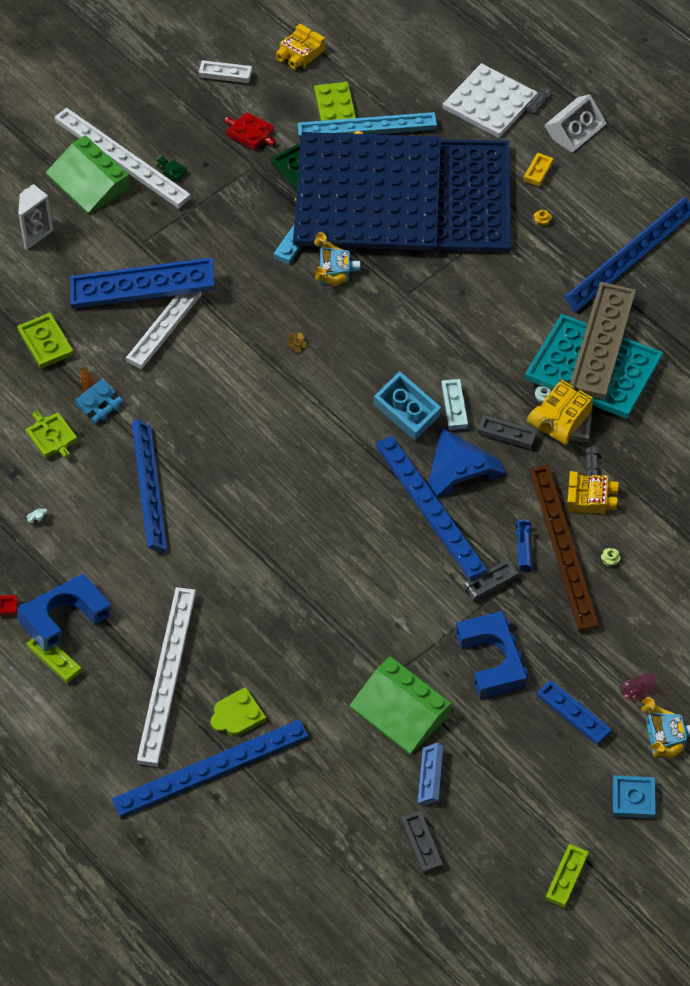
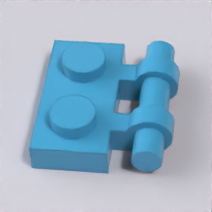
M101 379L75 399L74 403L86 416L92 412L95 416L91 418V421L96 424L99 421L105 420L112 411L115 412L119 409L123 399L118 397L113 400L111 396L114 395L115 391L104 379ZM105 402L107 406L102 410L98 407Z

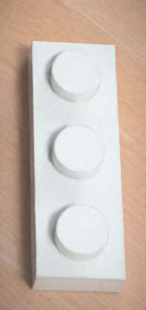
M203 60L199 69V77L242 83H249L252 73V66Z

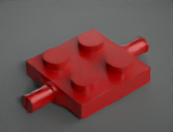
M247 112L237 120L229 116L225 118L224 123L231 125L226 130L227 137L253 150L263 143H267L272 147L276 145V140L269 137L274 132V125Z

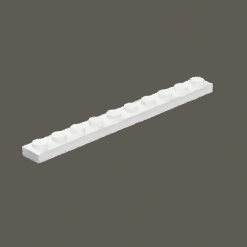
M68 108L54 117L57 124L80 139L86 135L124 171L178 209L191 199L187 191Z
M178 587L175 589L137 764L158 767L196 595L194 589Z

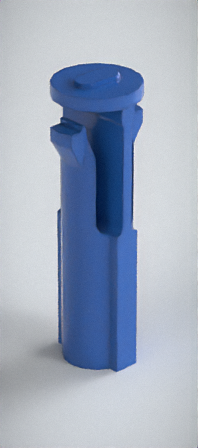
M522 519L515 523V527L518 529L515 532L518 536V563L521 571L530 572L532 571L530 543L532 528L529 520Z

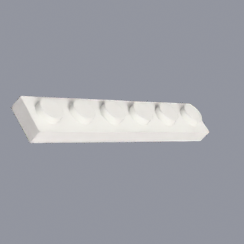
M202 293L176 295L128 354L126 362L143 369Z

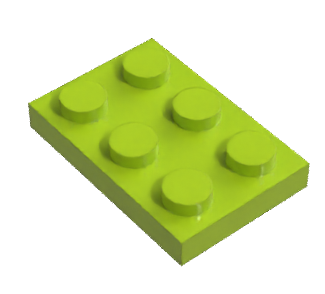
M348 82L314 86L321 121L356 118Z
M51 313L17 326L19 334L40 369L74 355L73 349Z

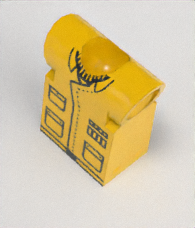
M561 379L542 402V405L536 407L528 415L526 421L537 429L548 433L562 444L567 445L571 434L576 431L592 412L593 396Z

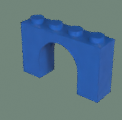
M85 574L73 577L70 581L58 585L53 590L41 594L30 602L23 603L18 607L17 620L43 651L61 643V630L48 615L52 609L63 605L74 606L80 609L93 625L110 617L111 604Z
M502 611L456 623V636L461 649L481 644H491L500 648L506 656L504 662L499 666L474 673V685L479 699L526 688V681L529 679L526 667L523 668L521 664L522 655L515 648V637L509 632V621L507 618H504Z

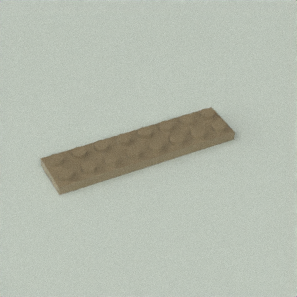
M604 282L599 284L570 384L595 398L605 400L636 290Z

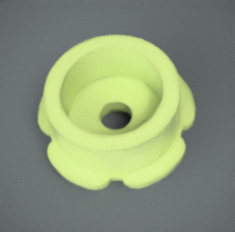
M610 548L605 549L601 555L603 563L607 566H615L620 561L619 551Z

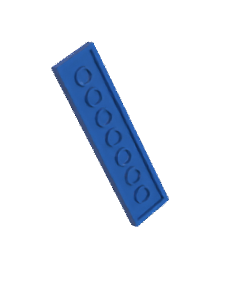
M213 257L70 276L71 308L215 290Z

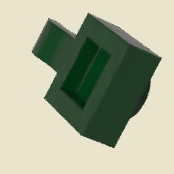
M162 155L156 159L159 162L156 167L163 170L165 177L176 183L187 173V167L175 160L169 163Z

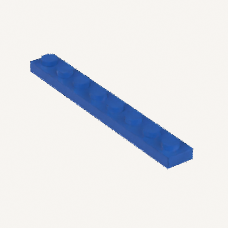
M136 419L132 422L147 548L163 553L167 550L151 425Z

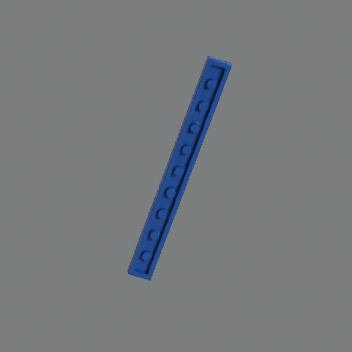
M687 197L679 200L564 297L573 312L578 311L596 296L600 282L610 284L690 217V202Z
M389 436L376 442V449L467 579L472 581L487 574L486 567L394 437Z
M299 719L112 798V803L119 818H124L308 740V734Z

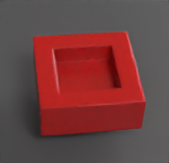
M17 595L0 596V617L17 616Z

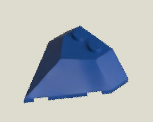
M442 427L428 482L436 498L453 493L454 484L484 474L488 481L506 476V472L498 458Z

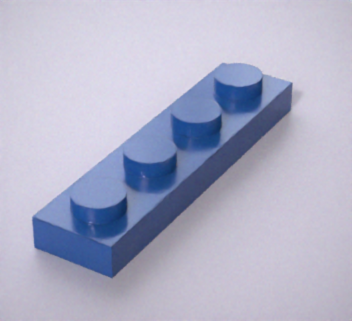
M549 680L537 692V697L597 746L611 734L612 729L553 681Z

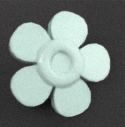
M36 509L27 515L28 522L35 520L40 522L48 511L47 509Z

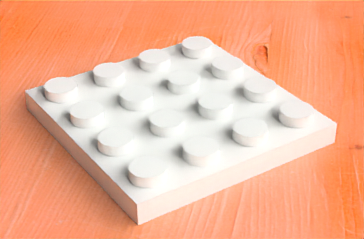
M481 63L443 103L442 109L500 138L527 109V105L538 92Z

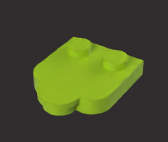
M246 687L217 702L214 707L215 714L211 717V726L214 730L218 732L226 731L228 735L233 737L240 736L266 722V716Z

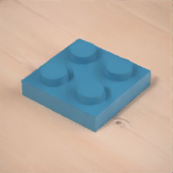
M613 775V816L655 818V777Z

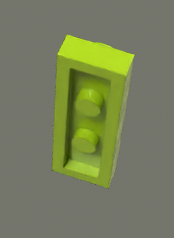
M33 638L26 643L27 648L66 684L82 672L81 667L57 645L43 651Z
M571 844L568 845L546 894V901L563 908L566 907L589 851Z

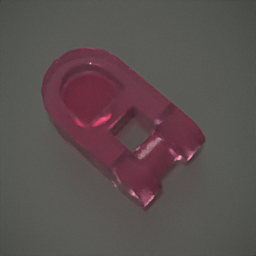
M647 673L623 683L619 689L622 695L628 698L635 697L642 691L652 692L655 688L656 676L653 673Z

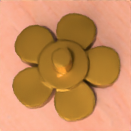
M290 333L288 335V338L291 340L287 342L289 349L293 348L295 353H300L302 349L306 348L307 343L303 340L304 335L302 333Z

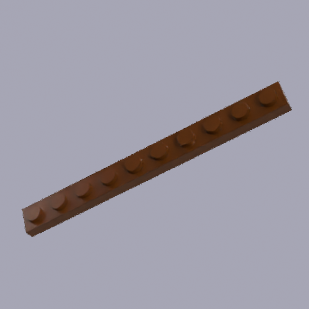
M549 465L530 468V476L578 632L598 629L597 618Z

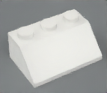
M591 95L576 98L544 126L555 142L570 152H574L607 123Z
M33 184L20 193L18 214L24 248L26 250L53 231L48 195Z

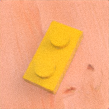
M537 153L525 173L523 181L540 187L553 164V158Z

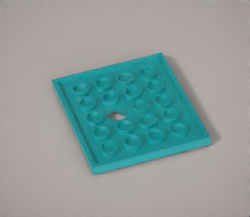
M561 314L527 369L524 379L551 390L555 388L561 379L570 383L588 323ZM623 337L606 398L604 400L593 397V406L628 419L659 364L663 352Z

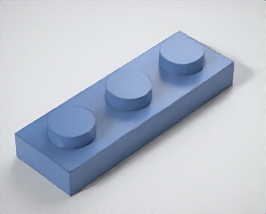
M439 743L427 746L422 751L418 804L422 806L437 802L439 799L443 745Z

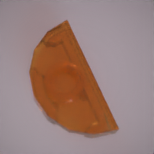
M87 367L80 369L82 394L89 389L90 385H93L92 374H88Z

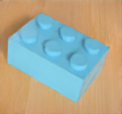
M400 371L374 396L373 405L414 441L440 416L441 407Z

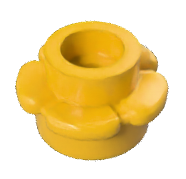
M540 210L534 214V220L539 226L548 225L549 220L552 218L551 214H548L546 210Z

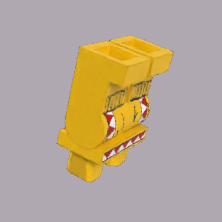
M298 24L296 31L280 42V49L276 52V59L280 62L287 59L288 65L294 70L298 67L304 69L308 63L325 50V37L314 31L312 32L311 29L302 24Z
M570 471L567 512L600 513V515H606V510H617V497H607V494L618 495L619 482L608 481L607 475L602 477L598 475L583 476L578 475V472Z

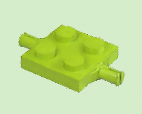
M36 410V413L34 411L32 416L37 422L25 430L42 456L46 459L60 452L65 460H67V457L70 458L71 454L66 448L78 442V440L61 415L57 412L43 418L38 410Z

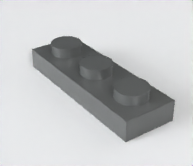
M483 415L477 434L532 449L537 436V430Z
M421 811L402 816V825L422 874L443 868V863Z

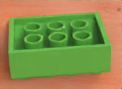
M86 135L73 142L46 172V175L88 215L130 189L129 174Z
M390 656L375 670L350 704V708L409 755L451 714V703Z

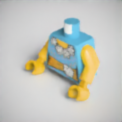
M322 232L315 236L314 244L316 246L322 245L320 250V267H317L314 271L317 274L315 279L321 281V286L331 285L336 287L349 281V272H360V261H349V251L342 250L326 241V235Z
M647 697L641 702L645 704L642 707V712L646 713L649 711L646 724L652 755L655 758L661 756L673 759L685 749L687 738H690V725L684 726L681 715L655 705L654 700L651 697Z

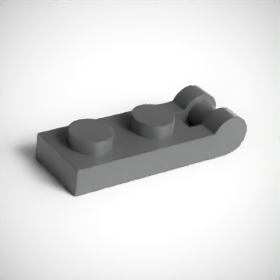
M507 559L487 570V574L472 581H466L462 587L465 592H469L472 601L477 602L483 596L518 578L519 572Z

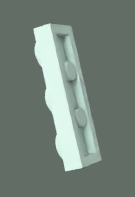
M460 379L442 381L441 386L449 430L468 428Z

